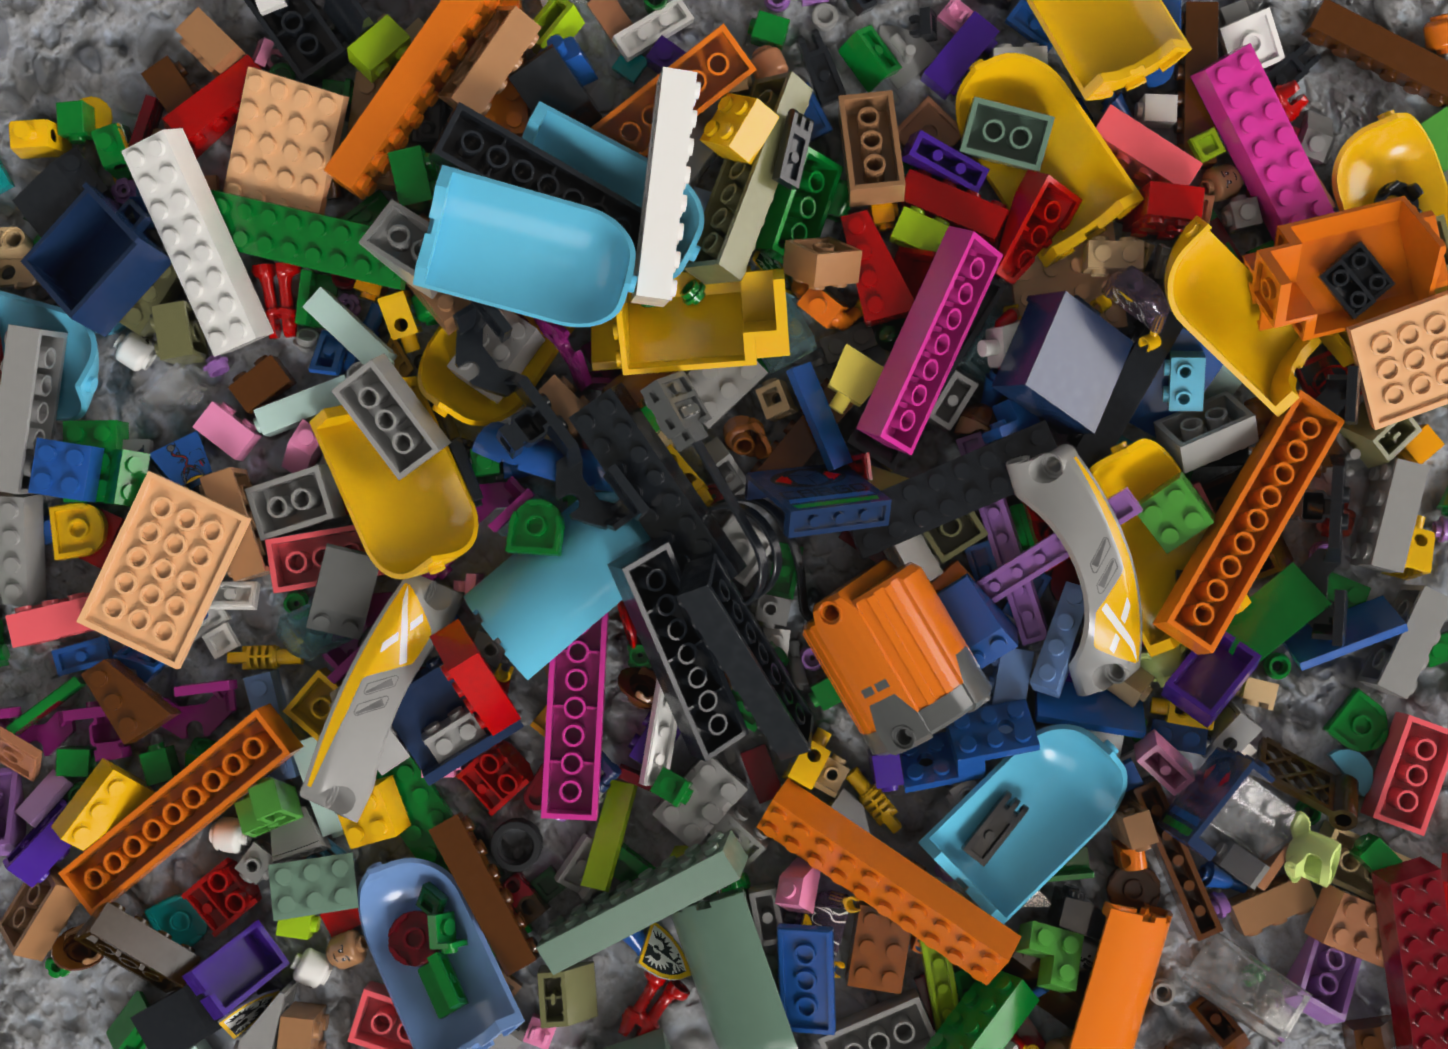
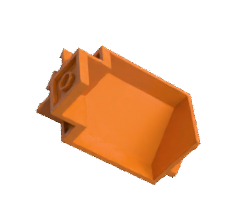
M1406 196L1277 226L1274 247L1242 255L1244 265L1249 268L1253 276V281L1248 283L1253 304H1258L1260 308L1259 320H1257L1259 331L1291 324L1302 341L1347 331L1346 327L1435 295V289L1448 286V272L1444 258L1446 245L1443 239H1440L1436 216L1432 210L1419 213ZM1361 241L1396 284L1377 298V302L1357 318L1352 319L1318 276L1349 248Z

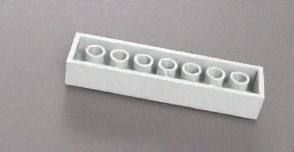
M663 67L657 80L634 275L638 276L634 292L631 295V303L664 307L676 295L677 280L673 279V273L679 268L681 252L676 251L679 240L682 241L684 223L679 222L682 213L686 211L687 195H683V190H685L686 184L689 183L691 167L686 166V163L689 160V156H692L694 139L690 138L692 129L695 128L697 121V110H693V107L695 106L696 99H699L701 82H696L697 72Z
M183 128L163 129L122 150L123 157L214 357L233 352L273 334L274 331Z

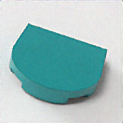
M183 893L174 894L144 910L152 928L156 931L163 930L173 937L171 940L179 945L183 943L193 946L205 936L209 928L188 900L181 897Z

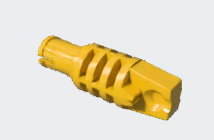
M277 645L242 646V652H227V663L242 664V670L277 669L280 665H303L305 662L303 647L280 649Z
M858 767L850 770L845 779L848 780L859 794V802L879 826L885 823L893 834L899 831L902 825L895 816L898 810L881 789H877L874 784L871 785Z

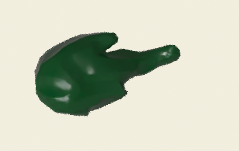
M906 318L879 325L875 339L880 347L884 350L892 351Z

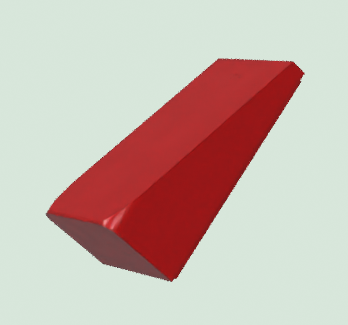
M869 452L851 456L853 462L847 465L867 481L873 480Z

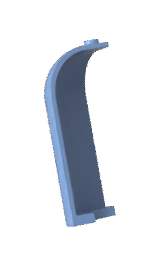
M419 858L397 859L385 864L377 862L366 869L360 881L357 896L362 930L413 1049H489L495 1045L493 1040L502 1033L505 1037L517 1029L525 1020L485 935L452 874L436 863ZM429 881L448 896L443 912H455L456 939H468V945L458 947V952L447 955L469 1004L443 1019L438 1018L419 976L418 969L424 965L418 967L403 965L395 960L388 947V933L393 922L403 913L422 911L416 906L423 884Z

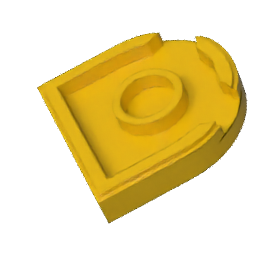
M83 502L49 507L54 560L61 561L89 556L103 546L108 535V522L99 508Z

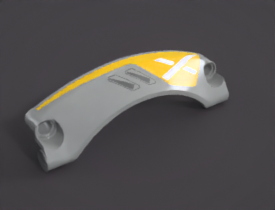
M1069 444L1060 445L1050 452L1040 453L1032 459L1029 455L1007 461L1005 464L1015 495L1035 511L1057 535L1068 552L1080 581L1084 601V628L1078 650L1068 665L1076 694L1078 696H1088L1105 691L1113 684L1123 683L1140 668L1142 609L1135 566L1114 511L1076 449Z
M421 575L402 579L366 636L342 682L317 742L305 781L302 784L300 790L302 798L358 823L373 792L380 757L397 710L422 663L435 647L429 636L454 621L464 600L463 594Z

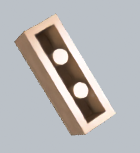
M1129 797L1124 798L1115 814L1108 821L1112 836L1136 852L1151 849V844L1158 843L1159 840L1150 810Z
M1283 874L1274 878L1265 891L1256 887L1255 890L1251 888L1245 893H1239L1228 898L1231 906L1229 914L1238 932L1244 936H1255L1260 934L1263 928L1270 925H1281L1287 922L1288 917L1295 914L1303 915L1309 913L1318 899L1309 880L1301 877L1297 883H1292L1287 874Z

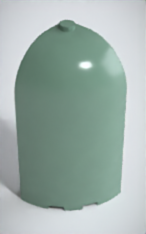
M743 886L709 896L710 901L701 899L671 914L709 1027L718 1048L798 1049L749 910Z

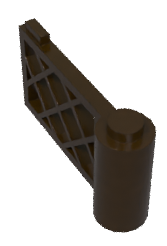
M1262 737L1259 740L1257 759L1261 760L1271 769L1274 775H1270L1275 778L1273 783L1265 780L1262 781L1329 816V823L1335 829L1348 831L1356 827L1358 824L1359 782L1356 778L1348 774L1335 776L1283 748L1282 744L1269 737ZM1268 751L1272 752L1276 759H1273ZM1291 763L1298 766L1301 772H1297ZM1282 764L1288 774H1284L1278 765ZM1315 776H1317V777H1319L1320 779L1324 780V781H1325V785H1321V783L1318 781V779H1317ZM1306 777L1312 787L1309 788L1302 778ZM1289 780H1293L1299 789L1294 787ZM1314 793H1318L1324 802L1318 800Z

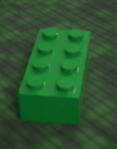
M808 147L799 189L790 190L778 183L774 199L765 217V223L756 241L755 250L783 264L785 240L820 237L843 167Z
M1000 971L987 986L976 980L963 995L954 1010L947 1016L935 1035L931 1037L924 1049H1004L1039 1002V999L1023 979L1004 971Z

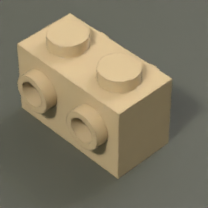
M1095 236L1083 246L1082 273L1091 274L1092 277H1106L1108 274H1118V277L1132 278L1133 272L1137 275L1144 269V241H1136L1135 237H1121L1119 241H1111L1107 236Z

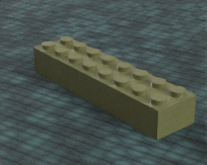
M792 71L754 81L749 97L758 98L777 114L779 119L752 165L724 159L704 211V228L697 243L701 249L695 261L689 260L684 270L705 285L742 281L747 271V265L756 247V241L765 223L766 214L774 199V193L778 182L774 181L772 176L787 113L790 109L794 108L804 115L813 89Z

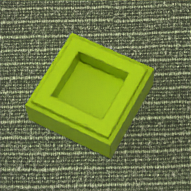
M1214 127L1187 141L1195 158L1202 163L1226 151Z

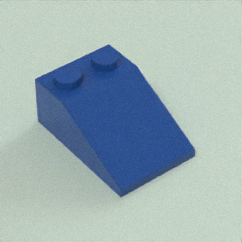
M968 573L937 592L981 669L1018 647L1017 627Z

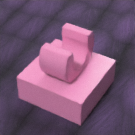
M950 0L937 16V21L955 35L974 11L961 0Z
M265 37L258 41L252 59L261 69L266 66L270 70L274 65L270 60L271 55H276L280 58L283 55L279 49H272L274 42Z
M466 573L465 581L454 580L453 590L465 592L464 595H466L484 579V574Z
M533 1013L523 1042L541 1049H549L556 1027L541 1028L540 1015Z

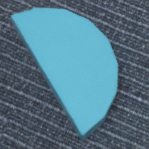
M1335 749L1327 753V756L1342 774H1348L1357 779L1359 782V795L1364 797L1371 789L1373 782V769L1368 759L1360 752L1350 749Z

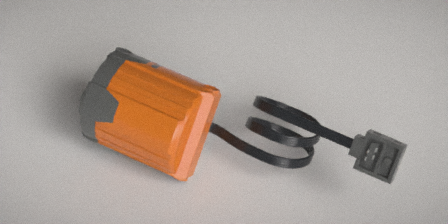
M680 371L656 379L640 390L646 406L652 410L659 428L669 440L673 441L678 452L694 446L723 496V499L707 506L710 512L718 509H730L755 552L758 562V581L751 596L743 597L748 606L769 592L777 582L782 569V551L777 535L766 518L754 508L738 503V501L749 502L766 510L777 522L782 533L784 531L785 517L778 508L763 498L746 500L745 494L734 495L702 442L703 439L708 437L702 425L712 418L686 373ZM746 515L759 525L771 547L773 569L766 586L768 576L766 553ZM785 536L795 565L799 611L807 621L803 625V636L872 754L879 756L898 755L930 740L933 738L934 733L945 728L966 713L977 710L991 699V684L921 566L909 562L897 567L891 561L884 559L862 571L816 603L812 614L807 602L805 568L796 537L787 538Z

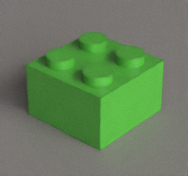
M1182 471L1138 501L1143 508L1138 517L1167 554L1215 521V514Z

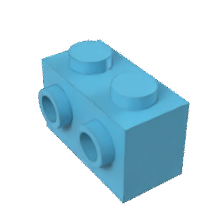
M1170 351L1169 359L1164 360V376H1168V386H1163L1162 402H1167L1169 411H1203L1206 365L1204 351Z

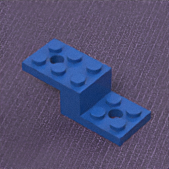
M1026 699L979 707L977 710L966 713L946 726V732L933 734V738L900 753L905 793L982 779L986 777V760L1040 750V743ZM1003 725H1007L1013 731L1005 734L1001 733L998 729ZM923 758H929L933 761L930 766H922L918 762Z

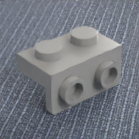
M583 833L554 876V879L563 886L577 892L583 900L588 901L597 890L581 886L594 838Z

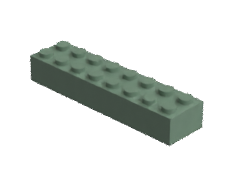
M729 830L725 833L719 831L710 836L707 840L708 842L700 846L697 843L684 851L685 854L677 858L675 856L667 858L655 870L648 868L640 873L634 881L625 880L611 893L602 892L590 904L585 905L581 903L573 908L569 915L565 917L558 915L548 923V929L541 934L542 938L536 947L551 973L555 975L740 880L748 856L733 831Z

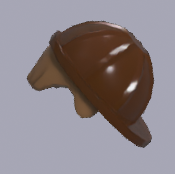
M983 403L968 406L958 417L954 433L956 435H971L980 431H984V433L990 431L989 425L997 422L992 407Z
M647 667L623 669L617 677V684L620 690L627 696L628 702L637 707V709H652L657 679L655 673Z
M85 923L65 931L53 944L51 957L60 968L68 971H80L99 964L104 958L102 955L73 939Z

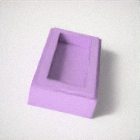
M52 769L16 809L15 813L36 828L74 784L63 776H56V770Z

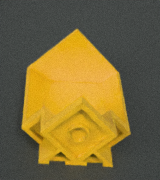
M747 266V271L742 281L705 285V296L696 305H686L680 296L681 290L688 282L694 279L697 282H701L687 271H682L680 275L674 278V280H677L676 295L664 307H642L641 304L631 303L632 293L628 292L622 309L614 318L603 324L591 326L592 371L622 369L623 375L750 366L757 365V358L790 356L784 268L751 271V266Z

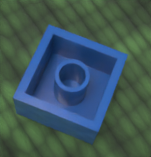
M37 438L28 493L96 502L104 448Z

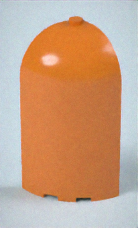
M1104 902L1102 913L1107 918L1069 1049H1134L1173 917L1170 910L1144 903L1140 913H1136L1137 909L1134 907Z

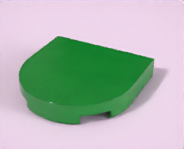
M535 498L525 501L510 517L505 551L518 554L561 556L565 522L560 510L545 499Z
M1356 687L1353 688L1322 728L1323 731L1342 746L1357 752H1367L1379 748L1385 742L1389 733L1385 710Z

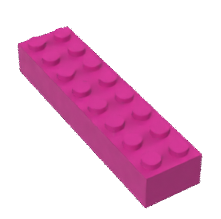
M1251 43L1231 51L1190 76L1251 197L1257 196L1262 219L1274 243L1277 226L1334 213Z
M948 226L856 427L889 448L909 455L913 454L1003 257L1002 253L976 232Z
M609 612L549 662L541 818L597 821Z

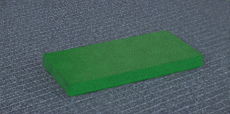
M1292 562L1249 598L1251 603L1242 612L1235 614L1226 632L1235 637L1229 653L1233 655L1241 641L1262 656L1259 661L1261 662L1328 608L1331 602Z

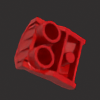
M504 740L478 755L455 776L458 780L461 779L485 805L491 816L534 778L530 763L511 743Z
M229 857L181 895L183 899L188 900L213 931L211 934L214 937L218 936L262 899L259 885L243 880L239 876L240 872L235 869L238 862Z

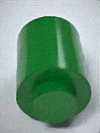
M839 179L827 219L842 223L841 216L848 215L851 207L849 205L847 181Z

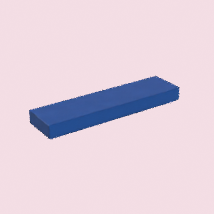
M811 362L787 370V376L828 472L853 462Z

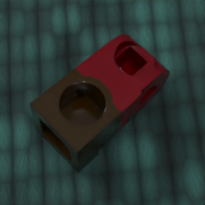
M514 872L501 883L503 889L507 887L514 899V902L511 904L517 912L520 911L527 926L551 908L531 886L522 872Z

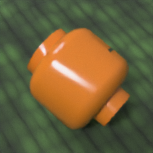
M1448 13L1430 17V22L1426 23L1423 27L1425 47L1430 51L1436 50L1437 55L1448 53Z

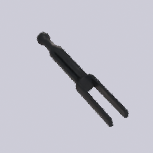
M423 354L417 355L414 359V365L417 369ZM429 401V404H430V406H431V408H432V406H433L434 404ZM432 410L439 427L451 442L448 445L475 507L482 506L481 499L484 497L465 449L467 440L460 437L454 419L450 414H447L444 418Z

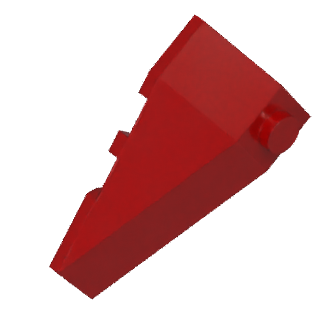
M1027 170L1014 194L998 250L1003 254V257L995 274L1009 284L1014 285L1035 262V256L1043 248L1047 249L1053 243L1051 239L1059 230L1064 231L1068 227L1082 199L1049 174Z

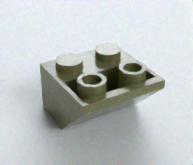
M1363 400L1359 404L1357 425H1347L1344 422L1339 432L1353 449L1360 450V459L1369 469L1389 463L1422 429L1414 418L1411 417L1374 430L1370 425Z
M594 961L578 962L555 975L551 973L547 965L540 966L537 979L541 1028L571 1026L598 1017Z

